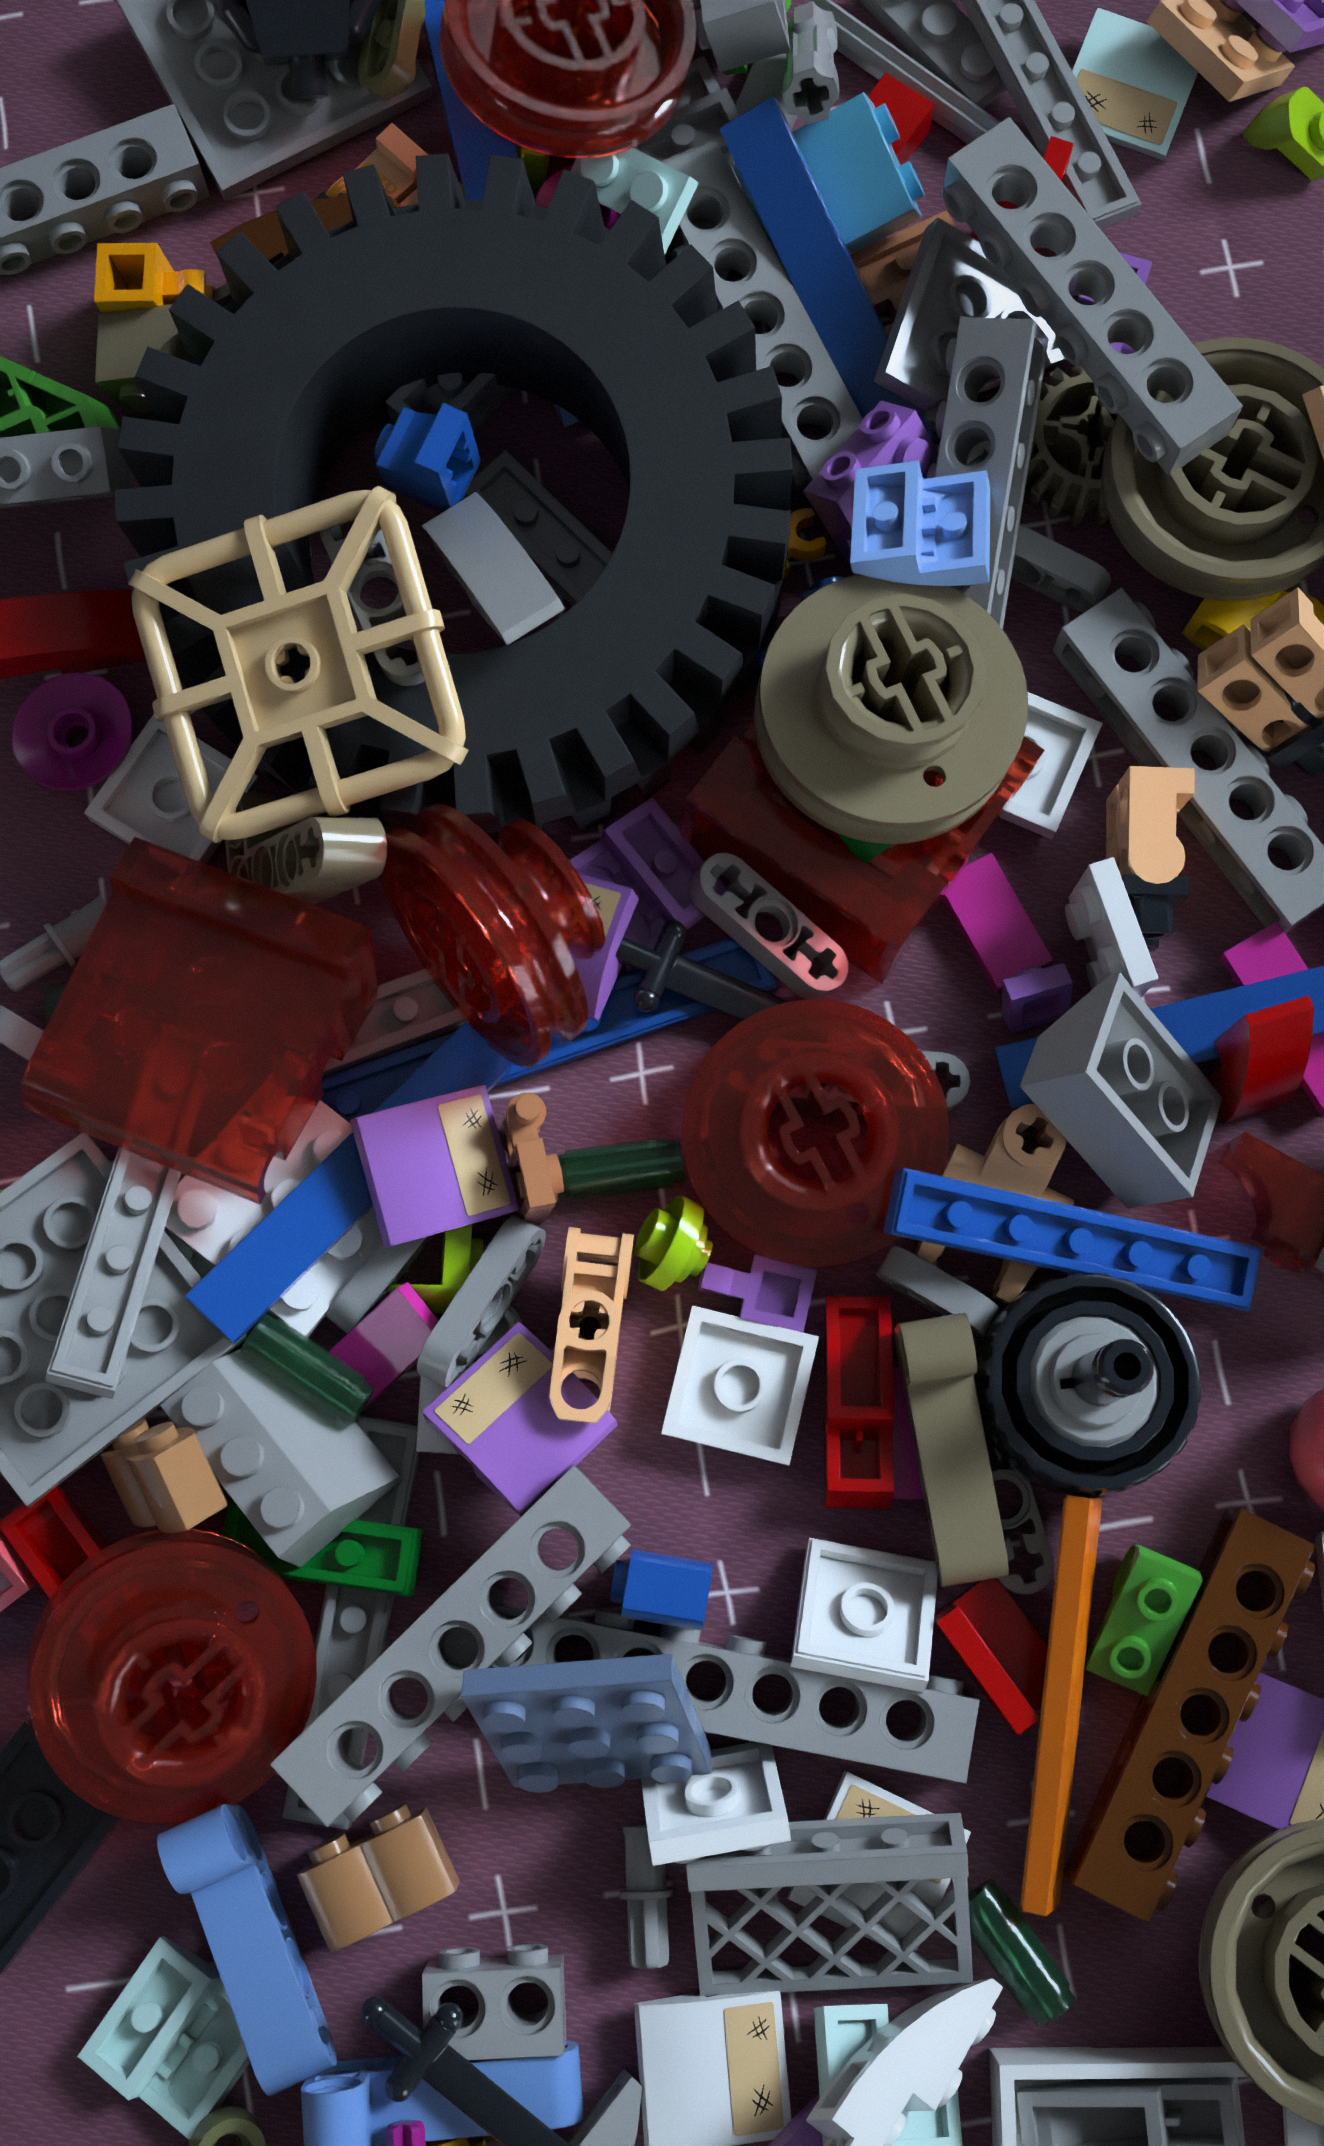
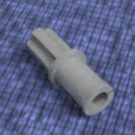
M98 896L95 900L82 907V909L66 919L64 918L52 927L49 922L44 924L43 926L47 932L0 960V975L14 992L21 991L66 962L73 967L76 965L75 958L123 929L101 896Z
M647 1825L624 1826L626 1890L620 1891V1899L627 1900L629 1963L632 1967L639 1969L660 1968L666 1966L669 1962L667 1898L673 1897V1888H666L665 1864L653 1866Z

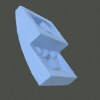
M919 460L855 469L850 557L852 572L875 579L913 585L962 586L989 583L990 484L987 470L923 479Z

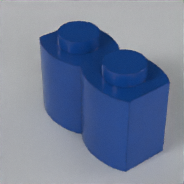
M632 1549L630 1562L616 1560L610 1601L623 1604L621 1617L702 1631L713 1562Z

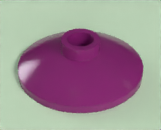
M80 672L58 675L32 690L18 708L11 730L13 753L24 772L44 787L58 791L86 789L108 778L126 758L134 735L133 714L124 695L106 679L97 675ZM89 733L84 742L72 747L74 739L79 734Z

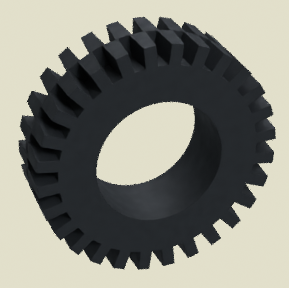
M449 155L416 156L418 204L393 208L374 164L342 173L353 221L327 231L303 190L275 206L288 253L278 261L271 264L241 231L216 252L232 295V299L224 308L189 284L185 286L169 308V312L188 353L186 359L182 360L147 347L135 375L157 420L125 416L122 418L117 449L141 488L114 490L116 523L140 556V558L123 563L129 583L135 569L143 571L147 564L163 555L242 529L246 519L263 515L268 520L315 504L326 476L338 456L360 430L387 410L385 401L399 387L414 381L425 379L427 388L438 384V375L461 373L462 380L471 383L479 373L495 374L498 386L511 387L540 396L562 407L579 419L601 440L613 456L630 492L622 533L605 569L593 586L571 609L533 635L492 650L466 654H446L465 722L466 739L463 747L469 751L461 765L454 763L449 770L433 779L351 804L350 812L345 813L353 818H377L383 825L386 840L400 845L404 843L407 830L426 833L442 851L473 852L474 834L499 832L512 849L544 844L542 824L571 815L583 832L609 821L611 818V798L635 785L645 800L670 783L672 757L686 745H689L700 755L720 733L723 706L728 697L733 694L741 699L744 698L757 674L764 634L772 636L780 609L791 517L790 502L793 470L790 438H781L782 395L773 366L756 370V339L753 323L739 300L717 312L713 266L692 244L666 265L658 216L631 200L610 230L604 228L594 180L567 170H563L548 208L538 207L534 200L523 159L490 155L483 200L465 199ZM311 535L276 546V558L286 593L314 584L310 557ZM251 555L167 584L174 590L220 615L264 601ZM129 585L130 590H131V593H132L134 587L131 586V585ZM159 601V608L179 678L185 687H194L226 676L213 630ZM397 647V654L389 658L392 660L401 657L405 661L406 666L413 665L418 661L416 651ZM293 648L288 651L289 662L286 665L280 666L282 676H291L296 682H299L305 678V671L310 668V657L301 655L297 648ZM373 652L365 654L377 700L439 733L426 682L424 681L414 686L398 685L390 681L383 674ZM231 698L201 708L238 749L243 739V734L233 699ZM369 715L326 729L337 771L341 779L430 750ZM303 737L267 748L256 768L276 786L282 782L294 794L317 787ZM327 812L320 814L326 818H332Z

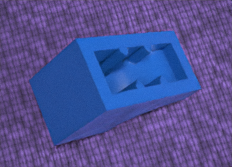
M445 403L442 404L437 414L419 413L403 407L395 425L389 423L383 428L374 450V459L377 461L376 466L385 487L442 513L463 500L481 463L468 414Z

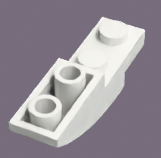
M993 1978L973 1981V1983L958 1984L933 1994L907 2009L879 2030L850 2058L828 2085L806 2119L809 2124L827 2138L823 2146H892L900 2136L905 2125L906 2117L902 2114L903 2109L906 2112L935 2111L936 2108L945 2105L960 2085L962 2071L958 2068L969 2048L978 2044L986 2036L994 2023L996 2012L992 2007L1003 1987Z

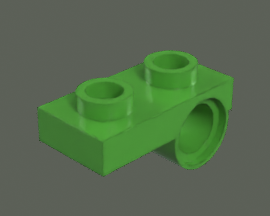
M1133 1543L1127 1550L1116 1574L1112 1589V1600L1086 1654L1085 1670L1148 1696L1202 1583L1201 1572Z

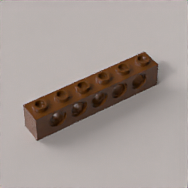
M1242 1508L1225 1509L1198 1569L1202 1577L1199 1590L1148 1696L1142 1694L1065 1865L1063 1875L1073 1885L1147 1923L1150 1922L1155 1909L1163 1911L1167 1907L1177 1885L1178 1874L1172 1870L1184 1845L1190 1848L1197 1840L1204 1825L1206 1811L1200 1808L1208 1788L1211 1782L1217 1785L1222 1781L1231 1764L1233 1747L1229 1746L1228 1743L1238 1720L1246 1722L1258 1703L1261 1686L1255 1682L1266 1658L1273 1660L1284 1644L1288 1632V1624L1282 1622L1292 1598H1301L1312 1580L1315 1564L1309 1561L1316 1545ZM1252 1571L1261 1581L1262 1596L1255 1606L1246 1609L1237 1599L1236 1585L1243 1574ZM1226 1632L1234 1641L1236 1648L1235 1657L1229 1666L1217 1670L1210 1662L1208 1648L1215 1636ZM1201 1694L1208 1705V1718L1199 1729L1187 1731L1180 1717L1182 1705L1189 1697ZM1175 1757L1181 1767L1180 1781L1173 1790L1159 1793L1153 1785L1152 1775L1154 1768L1161 1760ZM1149 1821L1154 1832L1150 1848L1139 1855L1128 1854L1124 1846V1837L1127 1829L1135 1822Z

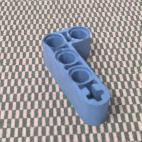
M222 1804L157 1835L158 1853L168 1880L176 1892L192 1895L249 2060L263 2091L268 2096H273L336 2066L337 2055L329 2027L259 1836L246 1810L241 1805Z
M566 2040L564 2056L468 2060L550 2129L575 2125L584 2119L579 2045L577 2042ZM404 2055L337 2061L336 2066L305 2080L301 2087L304 2146H384V2134L388 2125L401 2120L422 2121L425 2129V2141L487 2136L489 2134L423 2079L407 2100L403 2102L390 2100L385 2093V2083Z

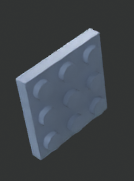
M672 1654L463 1671L461 1697L514 1788L520 1787L529 1792L543 1793L556 1789L560 1784L587 1783L598 1788H613L623 1784L624 1780L653 1778L662 1783H681L689 1780L692 1775L711 1774V1746Z

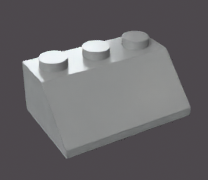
M1120 972L1108 975L1038 1036L1020 1087L1126 1208L1191 1198L1196 1189L1223 1097Z
M283 1332L218 1358L160 1405L177 1428L190 1427L194 1429L215 1477L275 1555L300 1568L337 1537L342 1529L360 1517L402 1480L389 1461Z

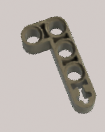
M244 792L236 807V813L294 795V793ZM309 817L305 820L248 838L225 840L230 896L233 906L237 911L303 910L377 878L382 874L387 857L385 830L377 818Z
M964 1312L899 1323L894 1328L895 1345L940 1584L942 1587L1006 1577L1009 1575L1008 1558L973 1374L977 1373V1359L968 1316Z

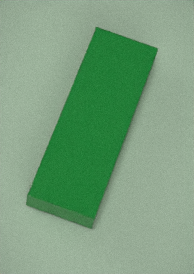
M229 1502L218 1568L394 1595L414 1596L424 1529L356 1519L342 1529L337 1537L300 1568L278 1558L235 1502Z

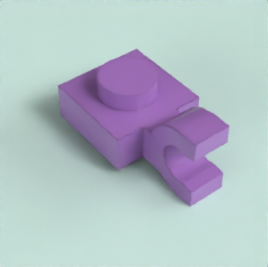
M759 1255L752 1256L748 1273L707 1262L700 1273L696 1290L741 1300L738 1317L741 1319L803 1333L817 1270Z

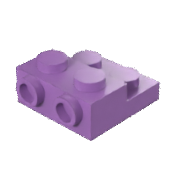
M880 401L863 418L860 426L836 454L826 461L822 470L804 490L805 495L851 571L850 557L855 469L919 460L922 477L927 479L928 470L938 457L939 453L916 410Z

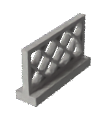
M961 1813L789 1822L791 1841L771 1844L757 1851L737 1850L705 1856L686 1865L688 1891L691 1892L700 1996L767 1991L798 1992L973 1983L967 1877H969L968 1854ZM952 1878L953 1889L934 1908L911 1891L920 1880ZM875 1882L885 1890L866 1911L842 1894L852 1883ZM806 1886L816 1896L796 1915L773 1897L782 1887ZM738 1890L748 1900L730 1918H727L707 1902L706 1891ZM898 1902H901L921 1918L902 1939L878 1922ZM829 1905L853 1922L834 1942H831L810 1926ZM760 1909L785 1926L766 1946L742 1929ZM953 1912L955 1924L947 1919ZM709 1925L713 1927L715 1930H717L711 1937L709 1934ZM937 1930L956 1945L957 1959L927 1960L915 1949L932 1932ZM866 1933L889 1950L877 1963L861 1964L849 1956L847 1952ZM797 1937L821 1954L810 1966L792 1967L778 1956ZM729 1940L753 1958L741 1970L713 1971L712 1957Z

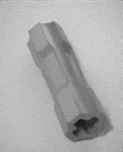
M812 1L794 7L792 18L787 24L790 51L786 52L787 71L783 76L782 90L788 115L800 117L807 125L829 119L830 109L839 99V79L834 64V52L838 48L835 18L832 11L820 9Z

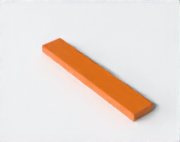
M1067 1495L1063 1500L1020 1902L1023 1912L1047 1916L1060 1905L1103 1499L1094 1496Z

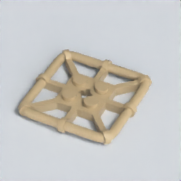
M377 486L372 491L359 490L347 492L268 520L263 515H258L246 519L242 529L163 555L147 564L143 571L135 569L128 584L134 587L132 592L133 615L157 699L152 702V707L156 720L164 721L187 805L196 823L200 825L199 834L214 843H219L222 839L248 838L326 812L333 818L350 812L351 804L433 779L449 770L454 763L461 765L469 751L463 747L466 739L465 722L439 633L445 629L440 610L432 609L409 525L400 507L396 504V495L381 486ZM355 520L324 581L286 593L276 558V546ZM382 530L406 616L357 632L347 591L378 531ZM251 555L264 601L220 615L174 590L167 584ZM159 601L213 630L226 676L183 690L159 608ZM407 640H414L439 733L377 700L365 654ZM293 648H297L301 655L310 657V668L305 671V678L299 682H296L291 676H282L280 666L286 665L289 662L288 651ZM232 698L243 739L213 796L190 715L198 709ZM369 715L430 750L341 779L337 771L326 729ZM303 737L317 787L236 813V807L266 749Z

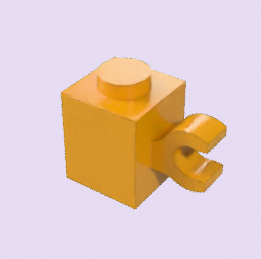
M97 243L94 302L102 314L173 304L187 284L214 301L215 288L213 285H206L207 274L203 270L186 269L174 271L158 243Z

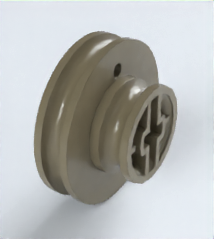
M1228 337L1197 342L1193 345L1243 405L1230 433L1168 476L1157 461L1150 462L1140 453L1133 439V431L1118 414L1107 439L1102 458L1101 490L1104 506L1114 532L1129 554L1145 570L1171 587L1202 598L1222 601L1253 600L1267 597L1300 583L1324 563V460L1302 394L1324 385V369L1297 351L1265 340ZM1148 391L1150 396L1156 401L1162 403L1174 402L1172 397L1164 391ZM1301 510L1310 511L1314 514L1316 522L1313 525L1303 524L1298 518V512Z
M860 574L822 587L797 605L784 619L768 647L754 699V728L758 748L768 772L782 793L795 807L823 827L856 840L883 844L911 843L926 840L958 827L977 813L993 796L1015 760L1023 741L1028 717V692L1021 662L1006 633L984 608L950 586L896 583ZM938 774L943 778V784L938 787L926 784V782Z
M1324 1819L1296 1823L1267 1835L1248 1848L1224 1874L1211 1897L1201 1928L1199 1975L1205 2006L1212 2025L1234 2062L1277 2103L1295 2115L1324 2127V2014L1296 1997L1289 1987L1290 1976L1293 1983L1302 1993L1324 2006V1965L1295 1944L1298 1934L1303 1928L1324 1942V1920L1317 1916L1319 1912L1324 1911ZM1260 1894L1268 1895L1257 1906L1255 1913H1253L1251 1906L1254 1898ZM1289 1959L1294 1962V1965L1292 1966V1968L1290 1969V1971H1289Z

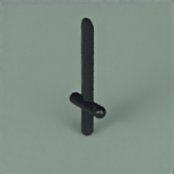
M670 920L663 925L654 949L623 936L615 956L620 963L643 972L637 992L634 995V1004L640 1011H653L658 1006L664 989L667 988L788 1041L826 1043L828 1040L829 1026L821 1015L679 955L686 937V928L680 921Z
M370 1997L363 2003L361 2008L363 2021L367 2025L372 2026L374 2031L404 2055L385 2083V2093L390 2100L394 2102L407 2100L423 2079L503 2146H571L448 2045L463 2022V2012L457 2004L452 2002L442 2004L421 2031L393 2006L388 2005L381 1997Z

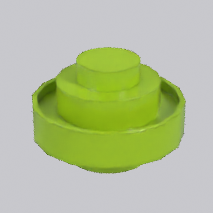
M676 1196L668 1203L664 1210L655 1208L651 1211L644 1221L634 1245V1255L640 1257L637 1272L640 1282L659 1291H665L674 1281L681 1283L689 1274L696 1277L702 1272L711 1255L713 1243L707 1239L708 1228L703 1223L704 1209L701 1204L684 1196Z

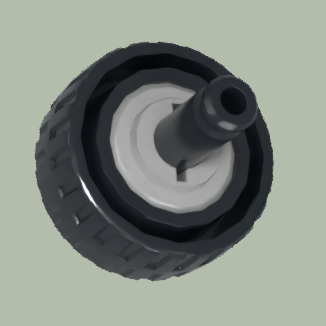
M1081 1272L1051 1278L1032 1286L1009 1302L994 1318V1321L981 1338V1347L976 1353L977 1373L974 1374V1382L987 1443L990 1448L999 1451L1002 1455L1001 1461L1010 1470L1019 1471L1023 1474V1479L1030 1482V1484L1043 1486L1049 1492L1060 1495L1104 1496L1122 1492L1146 1482L1149 1478L1159 1474L1169 1466L1171 1458L1181 1453L1187 1444V1437L1190 1431L1195 1428L1198 1419L1197 1410L1202 1399V1387L1200 1385L1201 1369L1189 1333L1184 1330L1180 1324V1319L1172 1309H1168L1158 1296L1149 1290L1146 1291L1138 1287L1135 1282L1125 1278L1117 1279L1107 1273L1094 1272L1091 1275H1084Z

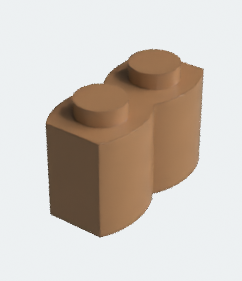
M144 1418L118 1436L110 1446L99 1453L132 1525L136 1527L157 1525L158 1529L164 1533L183 1532L227 1506V1501L194 1429L190 1427L175 1428L173 1422L147 1424Z
M401 1804L369 1821L373 1830L371 1834L349 1843L345 1833H342L307 1852L311 1863L304 1866L297 1874V1877L330 1953L349 1946L395 1921L442 1900L456 1891L460 1880L427 1806L410 1813L407 1804Z

